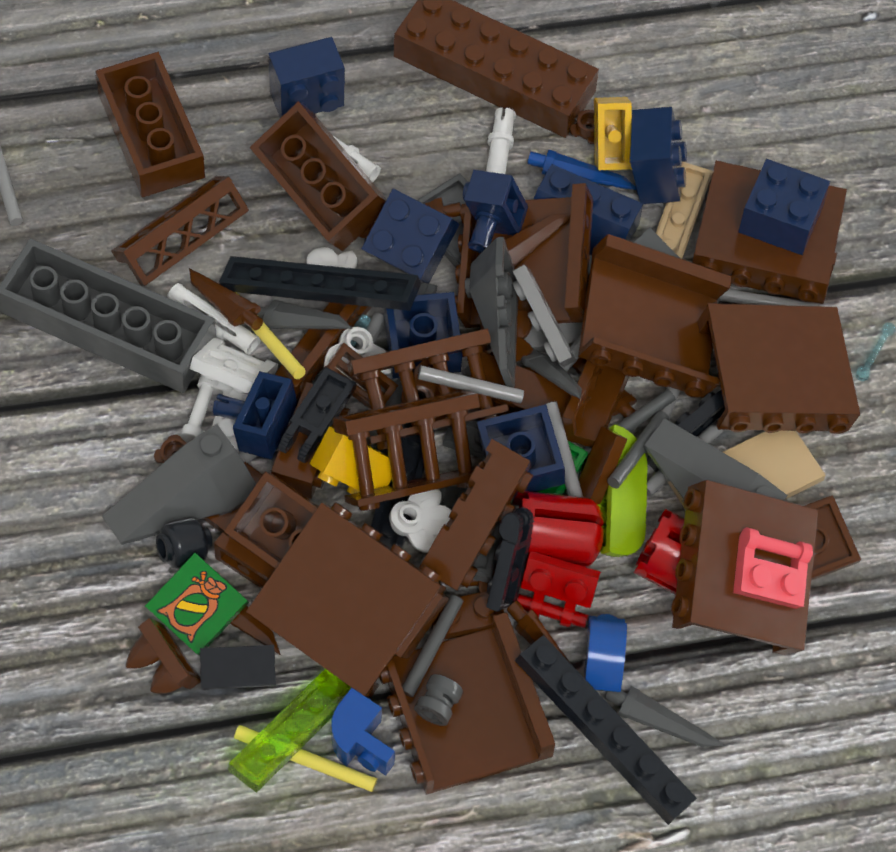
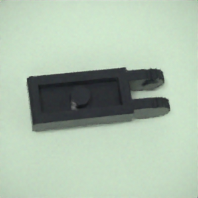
M325 367L291 418L290 426L279 442L278 450L287 453L295 443L299 432L307 435L308 438L304 445L301 446L297 459L303 463L308 462L316 450L318 442L321 443L328 427H332V418L339 416L356 390V382Z
M522 507L516 509L515 512H509L501 520L499 532L503 540L496 549V569L487 586V593L489 594L487 608L496 612L509 607L517 601L532 539L531 534L534 526L532 523L535 522L534 513L528 510V508Z

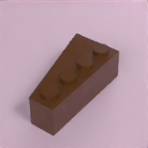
M491 439L486 448V451L489 453L485 460L476 466L469 478L468 489L456 501L448 517L450 519L447 525H443L419 567L421 569L425 564L442 576L439 581L456 591H459L461 586L466 588L470 586L478 572V569L473 567L480 554L485 557L488 555L497 539L491 534L498 522L502 523L503 516L513 512L515 506L510 504L515 493L518 491L523 494L533 477L528 472L531 468L530 460Z

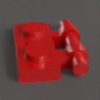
M531 551L527 560L521 588L534 592V595L531 598L519 594L517 601L526 611L533 610L538 618L541 615L560 621L559 625L570 628L571 625L585 628L589 615L575 611L576 606L591 608L601 572ZM545 596L566 601L565 606L561 607L544 602Z

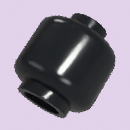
M186 518L166 523L162 527L161 533L156 536V548L160 559L165 563L167 562L173 568H181L194 553L205 560L208 555V548L212 547L210 530L207 527H203L195 518Z

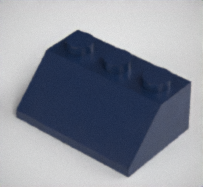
M551 164L536 191L534 199L572 197V184L586 183L593 197L590 255L593 253V248L607 234L631 241L640 224L643 203Z

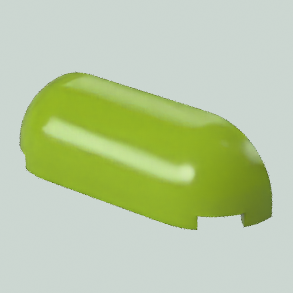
M614 424L609 429L627 438L626 445L618 461L619 464L637 438L627 429ZM645 453L618 489L608 485L602 502L598 504L603 513L604 520L601 554L610 557L628 556L639 550L645 540L648 471Z

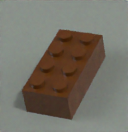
M159 51L95 71L99 97L142 198L205 178L204 155Z
M299 101L250 146V149L324 238L341 251H344L376 221L387 200L317 116Z

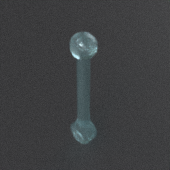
M887 322L882 326L883 333L864 366L857 369L856 378L859 381L868 380L870 367L888 336L894 334L896 330L893 323Z

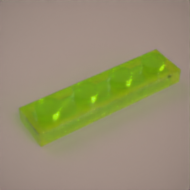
M324 669L229 762L228 771L257 793L333 717L336 707L352 687L327 669Z

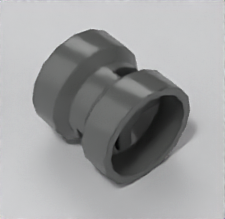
M433 674L426 684V694L419 697L414 710L423 719L439 726H445L452 716V706L459 703L463 695V689L455 681L442 675Z

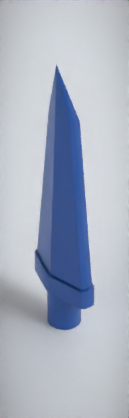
M548 150L547 155L530 152L527 164L543 168L542 175H546L551 164L597 184L637 190L634 184L620 174L608 170H598L594 165L556 153V151Z

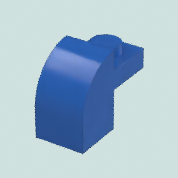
M610 614L588 617L584 679L595 690L621 692L626 654L627 623H625V619H619Z
M353 688L348 691L338 704L332 717L331 741L334 753L345 766H348L356 755L363 767L372 772L378 770L386 776L394 766L395 751L371 735L381 723L382 707Z

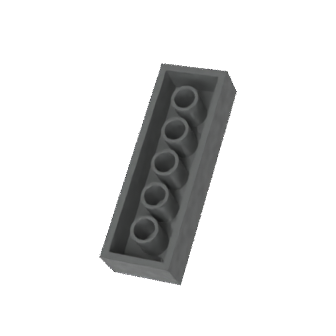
M31 238L0 284V313L182 393H185L196 374V371L190 369L193 356L216 337L215 318Z

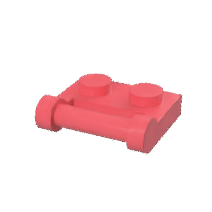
M745 527L739 537L733 593L794 609L804 607L808 563L813 555L812 545L801 541L794 544L760 535L758 530ZM755 549L790 557L791 567L754 558Z

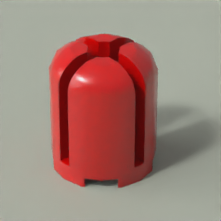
M524 491L523 494L520 492L515 494L512 505H519V508H528V510L534 513L533 516L535 517V522L532 523L534 526L527 560L530 552L533 551L584 567H589L593 564L600 553L604 536V529L602 528L604 524L603 513L597 502L585 497Z
M665 509L658 519V522H660L658 527L654 529L636 562L637 567L633 573L676 595L677 579L675 570L680 561L681 543L679 536L684 526V518Z

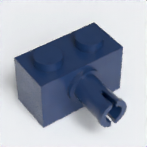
M473 170L470 182L467 181L465 183L463 200L476 221L468 246L471 250L482 253L491 244L494 233L513 236L521 231L528 205L512 175Z
M259 371L245 401L218 394L217 400L213 404V415L236 420L233 425V431L240 452L272 460L298 403L292 379Z

